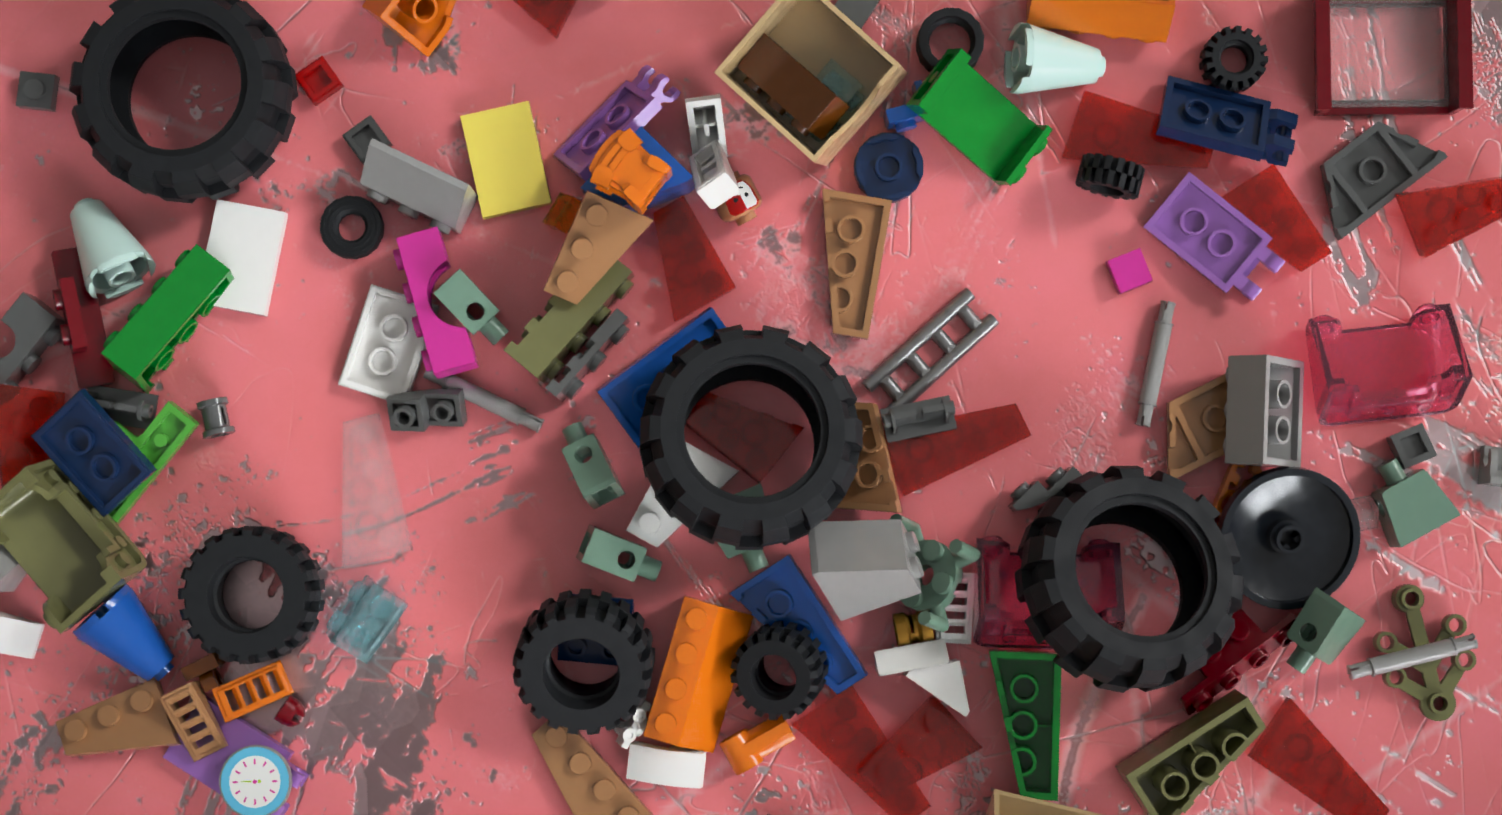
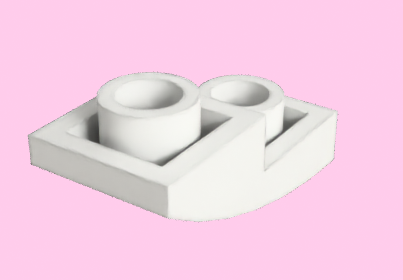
M634 741L629 746L626 778L658 785L700 789L703 787L707 752L675 745L666 748Z

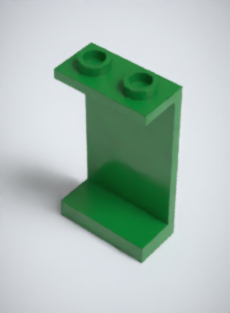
M962 48L948 49L906 106L996 184L1011 186L1024 176L1027 171L1025 166L1031 158L1038 155L1048 143L1046 138L1053 129L1048 125H1036L967 64L972 57Z

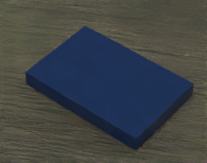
M85 388L79 390L31 435L103 517L109 515L157 470Z

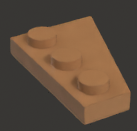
M586 190L543 290L577 305L654 220Z
M856 402L857 416L862 421L863 448L859 454L858 470L843 500L836 508L902 513L878 404Z
M153 678L148 682L139 684L55 722L65 754L74 757L112 753L120 750L150 749V747L181 745L178 733L159 698L164 695L160 681Z

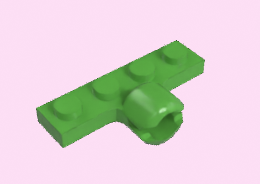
M173 401L167 402L140 436L134 435L118 421H114L157 469L109 514L118 525L200 424Z

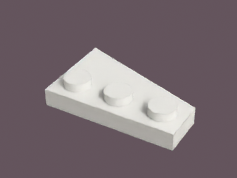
M685 442L689 456L698 471L719 489L739 472V470ZM650 485L626 531L658 548L683 523L675 517L671 518L656 500L655 492Z

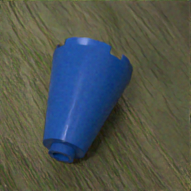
M127 584L104 601L97 610L92 612L73 631L77 639L147 682L153 677L160 681L174 667L170 662L174 658V654L133 588H130Z

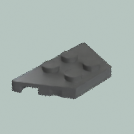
M1378 121L1320 165L1335 238L1337 240L1344 238L1448 156L1440 150L1434 151L1419 144V140L1407 134H1398L1394 128Z

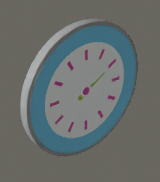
M250 745L240 748L228 757L221 769L219 777L220 793L226 805L238 815H271L285 804L292 789L290 766L286 759L271 747Z

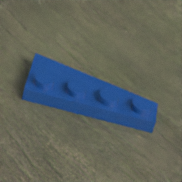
M708 307L596 390L638 448L640 447V418L643 414L646 395L657 373L663 372L672 361V355L693 339L700 342L713 336L714 330L726 328L712 307Z
M791 554L729 593L738 602L740 601L762 625L769 624L771 626L775 621H783L784 627H786L790 622L798 624L797 630L802 631L804 627L810 630L811 633L808 637L812 640L817 637L822 643L818 647L819 652H826L827 659L823 664L828 665V674L824 677L826 679L825 684L836 694H839L868 675V672Z

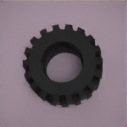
M775 621L771 626L769 624L761 626L738 648L735 653L737 656L732 660L731 668L735 669V671L730 675L731 683L738 684L734 692L737 697L743 695L746 700L742 704L747 709L750 706L756 708L754 714L760 717L768 713L769 720H777L782 714L783 719L786 720L791 719L795 713L797 715L801 714L811 705L826 683L824 677L828 674V665L823 663L827 659L825 651L819 652L818 650L822 643L817 637L814 640L808 637L811 631L804 627L802 631L797 630V623L790 622L784 627L783 621ZM778 655L786 659L794 668L796 684L786 686L773 681L765 671L764 656Z

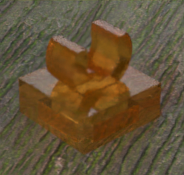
M560 192L544 218L543 223L553 230L565 234L568 233L581 201L571 195Z

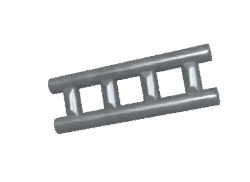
M965 288L862 383L870 392H873L880 385L893 400L886 408L913 403L990 333L999 322L991 314H988L981 320L968 306L975 299V296L969 289ZM956 315L971 329L957 344L942 330ZM932 338L944 351L945 355L929 367L916 351ZM904 362L919 376L905 391L890 377Z

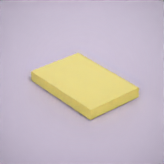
M529 101L460 116L481 214L484 220L552 205Z

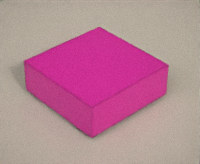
M1140 248L1105 262L1118 295L1153 281Z

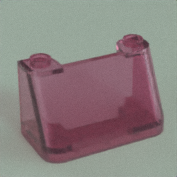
M1428 303L1421 305L1412 314L1408 323L1342 330V325L1338 318L1321 315L1314 319H1308L1305 328L1315 409L1319 423L1324 426L1446 413L1460 404L1473 377L1450 303L1440 305Z
M999 536L976 538L975 548L980 551V558L974 562V643L984 647L1053 649L1045 640L1037 644L1024 621L1031 615L1027 603H1020L1017 600L1015 572L1021 567L1022 563L1018 552H1010V544ZM1094 539L1081 549L1080 554H1076V574L1079 586L1092 609L1108 624L1122 631L1125 624L1120 543L1109 542L1105 539Z

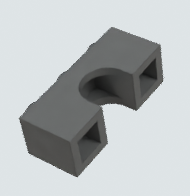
M25 292L19 296L1 319L13 330L15 346L7 356L0 358V405L3 402L10 401L17 394L19 382L26 374H31L36 370L42 361L40 356L47 347L55 345L61 339L59 325L65 324L63 317L36 296Z

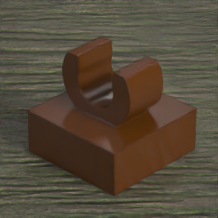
M211 653L180 670L186 682L199 676L204 691L208 692L224 683L216 667L224 664L226 661L219 659L218 654Z

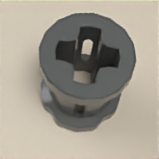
M227 397L213 398L196 403L197 409L201 410L205 431L202 433L203 439L235 433V427L230 426L226 408L228 404Z

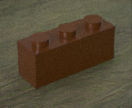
M765 33L737 66L747 76L743 82L758 95L762 91L766 92L770 96L766 103L783 116L786 111L792 115L794 119L790 124L805 137L811 132L822 140L850 107Z

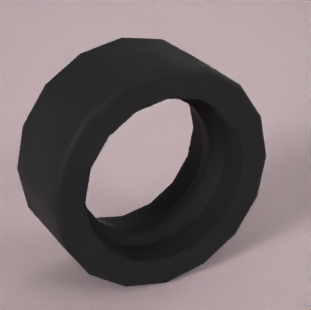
M944 8L933 12L924 20L917 35L916 52L920 63L928 72L933 70L939 60L931 52L929 46L930 36L938 26L953 23L963 27L969 35L970 50L968 54L972 58L967 64L973 68L984 47V34L980 23L972 14L960 8Z

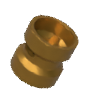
M916 610L914 614L906 615L904 612L892 614L898 647L934 640L933 629L918 622V615L921 611Z

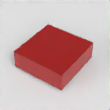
M323 56L296 73V80L315 106L344 87Z

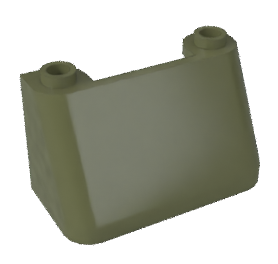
M52 459L25 466L0 490V546L3 545L49 598L43 604V618L49 626L57 629L60 634L72 628L147 566L144 555L110 515L103 517Z

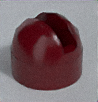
M290 695L274 719L288 727L299 725L300 721L294 715L305 717L304 705Z

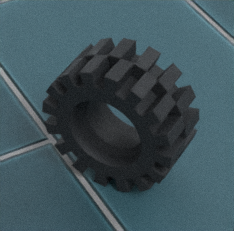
M1230 26L1225 27L1221 32L1215 33L1204 45L1205 48L1201 51L1199 57L1202 58V61L1199 63V69H1204L1205 72L1202 75L1204 81L1209 79L1212 82L1209 86H1217L1220 89L1238 93L1240 90L1245 91L1249 89L1264 74L1266 70L1264 66L1268 63V56H1264L1267 47L1266 44L1260 45L1259 42L1262 38L1259 34L1253 37L1251 35L1253 30L1247 28L1245 31H1242V26H1235L1233 29H1230ZM1227 48L1241 50L1246 57L1244 70L1237 73L1227 71L1221 63L1223 50Z
M1087 153V155L1084 154L1082 156L1076 185L1083 190H1090L1091 193L1102 194L1101 196H1112L1115 199L1122 198L1124 200H1129L1130 198L1134 200L1139 196L1145 169L1141 165H1137L1133 161H1125L1121 157L1114 158L1112 155L1103 156L1099 153H1095V155Z

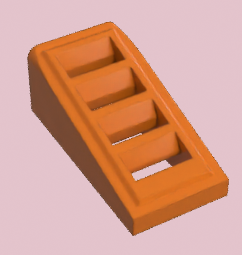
M280 660L212 689L225 723L294 693ZM273 672L280 691L273 693L266 674ZM257 678L260 679L267 696L261 700L252 680ZM243 684L246 685L253 701L252 704L247 706L238 687ZM232 690L239 709L236 711H232L225 692Z

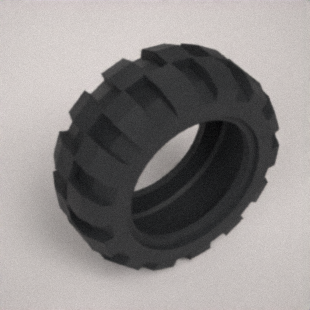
M116 0L110 4L109 7L114 14L102 26L93 21L80 42L87 49L82 63L74 61L71 69L69 91L77 96L78 104L73 107L72 115L80 137L86 140L93 149L92 156L110 174L144 194L149 193L161 197L165 201L193 203L197 198L201 197L217 200L238 192L240 188L239 183L248 177L253 176L258 179L276 161L271 155L280 141L288 142L296 119L291 113L292 100L298 97L296 74L286 56L288 50L274 28L247 1ZM205 37L229 45L239 64L241 91L236 109L227 124L209 140L190 148L168 150L149 146L139 134L131 112L133 83L144 62L156 50L178 39Z
M740 324L716 329L713 336L700 342L693 339L672 355V361L663 372L657 373L646 395L643 414L640 418V456L645 477H648L655 492L656 500L671 518H677L688 527L689 533L711 544H714V541L733 545L735 550H763L764 546L778 543L786 545L809 534L811 529L823 520H827L840 504L858 470L859 454L863 448L862 421L858 419L855 408L857 398L846 376L838 375L829 364L831 357L811 341L804 345L789 338L790 331L763 325L762 331L743 330ZM736 381H758L773 385L791 396L805 412L811 425L814 439L813 460L803 477L789 488L764 497L734 495L710 483L698 471L689 456L685 443L684 428L693 408L712 390Z
M1110 466L1104 473L1089 471L1068 482L1058 493L1052 496L1038 510V515L1033 522L1026 527L1017 550L1020 559H1022L1021 567L1015 572L1017 600L1020 603H1027L1031 616L1024 621L1037 644L1045 640L1057 653L1053 662L1075 678L1085 674L1093 678V684L1097 688L1121 693L1130 688H1139L1144 692L1170 686L1205 666L1207 660L1213 654L1222 650L1233 633L1235 619L1232 618V615L1242 608L1244 578L1243 576L1234 575L1233 565L1241 560V556L1232 532L1223 535L1214 521L1220 515V512L1204 495L1201 494L1194 500L1184 493L1183 489L1186 482L1159 470L1151 477L1144 476V469L1139 466ZM1100 524L1126 525L1151 537L1166 552L1176 570L1180 586L1178 612L1166 634L1139 636L1121 631L1103 620L1088 604L1079 586L1075 562L1078 543L1086 528Z

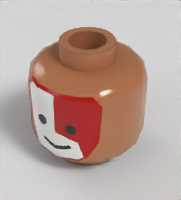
M735 171L733 173L738 183L739 193L718 206L716 210L724 222L735 220L737 225L740 226L757 217L754 210L760 207L762 199L751 177L747 174L740 175L738 171Z

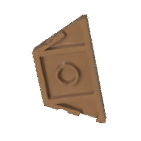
M1226 374L1166 403L1168 475L1179 478L1224 455L1223 442L1226 438L1224 408L1227 402L1228 384Z

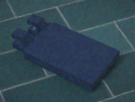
M1168 76L1164 86L1156 135L1256 161L1263 159L1269 164L1286 167L1289 155H1292L1294 151L1295 140L1290 138L1292 129L1295 130L1297 126L1298 115L1281 109H1270L1271 102Z

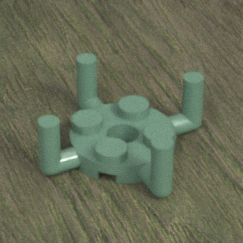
M894 514L890 519H901L906 530L915 533L920 546V551L916 552V556L921 562L923 572L931 567L934 572L931 582L927 585H923L922 577L919 578L922 593L900 601L911 609L921 611L918 615V622L921 625L939 632H945L949 629L945 607L955 598L954 592L957 585H961L963 578L962 568L976 562L980 558V551L958 539L953 540L949 548L936 540H924L921 527L917 522L900 514Z

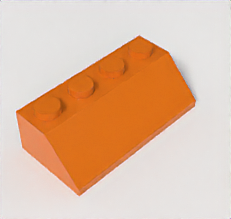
M1027 0L1026 23L1045 30L1053 28L1068 30L1074 34H1100L1111 39L1124 37L1138 39L1144 43H1153L1155 41L1166 43L1176 5L1175 0Z
M684 596L643 735L644 737L678 747L714 753L734 684L731 683L730 676L735 671V669L731 668L732 660L737 656L735 653L738 648L747 640L753 615L690 596Z

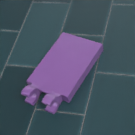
M646 65L640 69L637 77L632 82L626 80L553 155L564 166L586 182L592 176L589 166L595 154L617 130L626 131L629 128L636 132L641 126L644 127L663 108L660 103L675 101L681 92L672 86L667 92L663 93V89L670 79L662 73L653 79L652 84H649V78L655 73V70Z
M1188 172L1143 227L1224 293H1227L1234 286L1251 301L1262 291L1258 285L1247 278L1256 265L1261 262L1275 274L1285 263L1282 258L1266 247L1273 239L1269 234L1191 172Z
M208 696L206 698L229 746L194 762L179 736L181 745L170 746L163 756L164 759L221 794L219 777L225 761L235 751L250 745H265L278 751L290 766L292 787L296 789L299 786L302 787L310 775L305 770L289 762L294 751L244 719L238 717L225 723L217 702ZM197 709L191 711L186 721L200 715ZM205 722L191 727L190 730L194 734L207 728ZM210 734L196 741L198 748L213 741L214 738ZM285 802L278 811L271 815H285L290 804Z

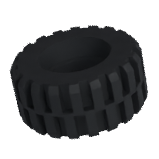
M262 526L230 528L223 530L221 535L211 536L204 541L205 547L203 549H196L190 556V560L193 561L192 565L183 569L181 578L186 580L185 587L178 589V599H184L185 609L179 611L182 621L188 620L191 625L187 631L192 639L199 638L203 642L201 648L207 653H216L219 655V659L223 661H236L239 664L271 661L291 653V650L295 647L301 646L308 639V633L316 629L319 620L316 619L319 611L324 610L325 600H321V590H326L325 581L319 578L317 571L321 567L317 559L312 560L309 556L310 549L304 543L295 541V537L287 532H280L276 528ZM251 560L261 561L270 565L278 574L283 586V603L279 614L268 625L256 629L245 628L234 622L228 615L223 602V586L228 574L236 565Z
M580 589L579 595L574 596L572 591H565L559 593L557 601L554 598H549L541 603L540 609L532 612L526 626L523 627L513 658V666L515 667L513 673L514 684L517 687H521L518 695L523 704L531 703L530 712L537 719H540L542 716L547 718L548 726L557 730L560 725L568 728L567 733L578 735L579 730H587L588 735L599 734L600 728L604 726L610 731L619 727L621 718L624 721H628L635 715L636 708L642 706L647 697L655 661V648L652 647L653 637L650 629H643L645 620L639 612L631 614L629 612L630 604L623 599H620L618 603L611 600V593L602 591L601 596L591 595V589ZM567 640H592L603 645L612 653L617 661L618 671L611 678L600 683H578L570 680L557 669L552 660L551 652L553 648Z

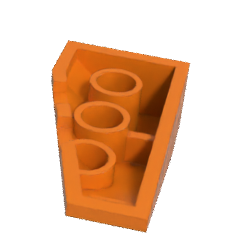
M366 0L362 7L400 38L429 57L450 29L453 18L450 16L456 0Z

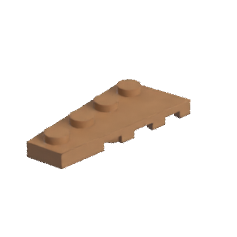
M822 188L832 332L835 335L868 340L892 200Z
M546 721L532 734L573 815H653L579 731L578 735L567 733L568 728L560 725L556 730L548 726V721Z

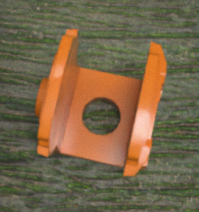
M631 128L626 131L617 130L602 144L589 166V171L592 173L590 182L597 185L595 189L610 196L615 194L626 200L636 212L643 215L647 210V206L665 182L669 181L672 177V169L659 157L650 155L641 146L644 142Z

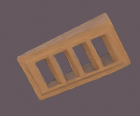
M199 681L187 683L159 697L168 717L194 762L229 746ZM190 696L193 702L180 708L178 701ZM195 709L199 711L200 715L186 721L185 714ZM205 722L207 728L192 734L191 727ZM210 734L213 736V741L198 748L196 741Z

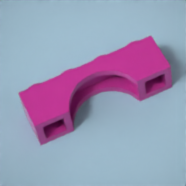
M433 227L397 237L399 249L393 250L398 270L405 269L408 282L403 283L402 286L407 303H414L417 316L412 317V323L417 338L423 337L427 350L421 351L426 371L433 370L437 379L479 368L468 330L465 327H457L445 323L436 316L433 310L432 293L434 286L440 276L451 268L439 228Z

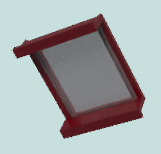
M1313 0L1314 116L1453 115L1463 109L1474 108L1471 0Z

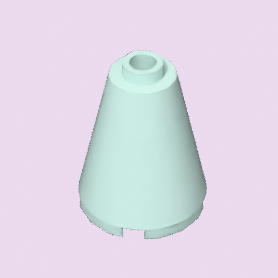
M1017 23L1010 33L1008 40H1014L1012 51H1005L1004 80L1006 87L1012 88L1010 91L1012 94L1095 84L1098 78L1102 77L1105 73L1106 59L1101 55V51L1098 48L1029 23Z
M85 198L74 205V209L70 213V220L84 284L88 293L93 298H97L96 294H104L106 299H111L128 294L144 284L142 277L148 271L151 276L155 272L156 264L152 256L101 200Z

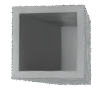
M901 519L822 521L810 530L808 538L812 575L840 621L922 593L919 578L924 576L921 562L916 556V552L920 551V546L913 531L908 532Z

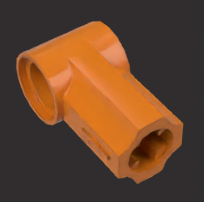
M781 714L777 720H769L768 718L750 729L744 728L721 741L719 745L735 774L740 775L764 760L763 757L786 746L796 738Z

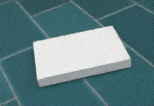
M217 199L206 252L230 269L234 280L213 305L214 307L268 316L288 213Z
M371 284L338 385L384 400L389 395L411 392L413 390L422 362L421 351L426 350V345L423 337L417 338L412 323V317L417 316L414 303L408 304L404 294ZM432 303L433 310L437 316L440 306Z

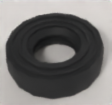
M345 196L334 200L326 207L321 217L320 233L323 242L331 252L342 258L359 259L368 256L378 248L384 234V222L380 211L372 202L359 196ZM350 214L362 217L365 222L364 234L354 241L344 239L339 232L341 220Z

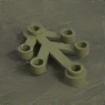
M1399 585L1392 593V604L1398 611L1405 613L1414 647L1428 644L1429 640L1420 611L1424 603L1423 592L1415 585ZM1409 592L1415 595V602L1412 605H1408L1405 601V597ZM1458 614L1446 615L1442 619V628L1434 642L1449 637L1454 639L1455 636L1462 635L1467 628V622L1464 617ZM1453 618L1459 622V627L1454 632L1449 628V622ZM1381 631L1375 634L1373 638L1374 648L1382 653H1392L1408 649V647L1399 643L1397 637L1391 632ZM1386 635L1390 639V646L1383 649L1380 645V640ZM1471 650L1459 652L1457 656H1451L1452 664L1441 682L1439 681L1436 669L1442 659L1411 666L1421 672L1424 686L1407 678L1404 669L1396 670L1400 675L1397 683L1393 684L1390 681L1389 676L1391 672L1382 674V680L1387 686L1399 688L1419 700V708L1425 717L1434 721H1443L1454 713L1456 699L1453 691L1463 673L1475 666L1476 656ZM1462 653L1468 656V663L1465 666H1461L1458 660ZM1437 697L1443 699V707L1439 710H1436L1433 705Z

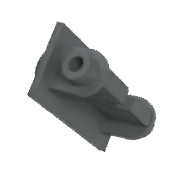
M103 386L88 388L87 390L113 421H118L123 426L147 429L155 419L159 395Z
M949 395L880 409L887 443L957 429L954 416L956 414L953 400H950Z

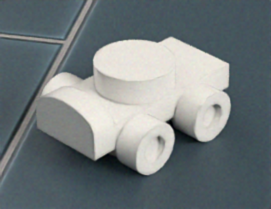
M647 700L643 702L642 706L636 708L635 715L628 721L620 720L619 727L613 729L618 734L616 742L621 747L628 749L630 743L644 732L648 721L646 712L650 711L652 704Z

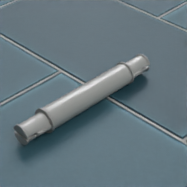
M1162 300L1158 320L1154 321L1155 326L1138 401L1140 407L1135 424L1139 426L1151 427L1153 409L1157 407L1156 404L1172 327L1174 326L1171 323L1176 306L1174 302L1168 301L1167 303V301Z
M433 370L425 371L423 378L441 385V389H463L464 399L515 423L517 426L521 424L538 433L544 423V419L526 412V408L509 402L456 375L437 379Z
M1473 633L1455 639L1449 637L1440 641L1367 658V661L1347 665V673L1350 674V680L1368 675L1375 677L1376 675L1457 656L1459 652L1477 649L1478 642Z

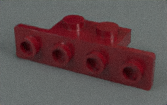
M77 247L53 251L51 257L58 289L52 290L56 311L63 310L65 324L59 325L63 346L70 345L79 389H87L113 384L115 382L113 367L101 354L105 349L103 345L106 341V334L99 300L93 298L85 287Z
M1242 609L1232 615V618L1235 619V629L1221 651L1213 654L1207 660L1205 666L1198 669L1205 676V679L1180 698L1183 710L1187 715H1191L1195 711L1201 712L1213 702L1214 696L1224 689L1230 690L1240 682L1244 673L1252 667L1256 669L1262 666L1269 659L1270 653L1280 646L1286 647L1293 641L1287 637V632L1297 618L1294 613H1290L1264 633Z

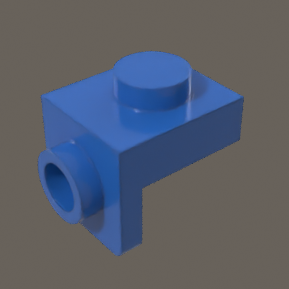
M921 80L914 81L912 86L913 95L922 84ZM906 105L887 109L883 116L886 130L896 128L897 133L912 130L917 127L916 123L924 121Z

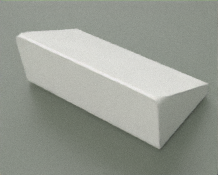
M945 639L875 651V669L878 676H886L949 664Z

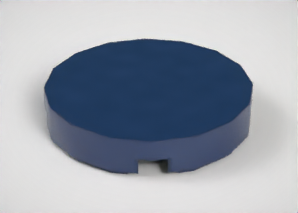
M880 133L870 137L859 148L854 160V177L858 187L864 194L870 197L892 200V203L908 198L917 189L923 176V158L918 147L898 133Z

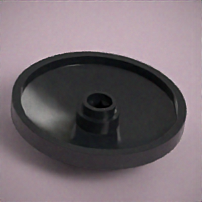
M1277 467L1254 475L1239 486L1231 495L1222 510L1218 522V527L1223 535L1232 532L1240 553L1241 560L1233 565V573L1244 578L1243 594L1260 605L1274 609L1291 610L1303 608L1316 587L1330 596L1350 574L1360 547L1359 519L1348 495L1331 479L1302 467Z

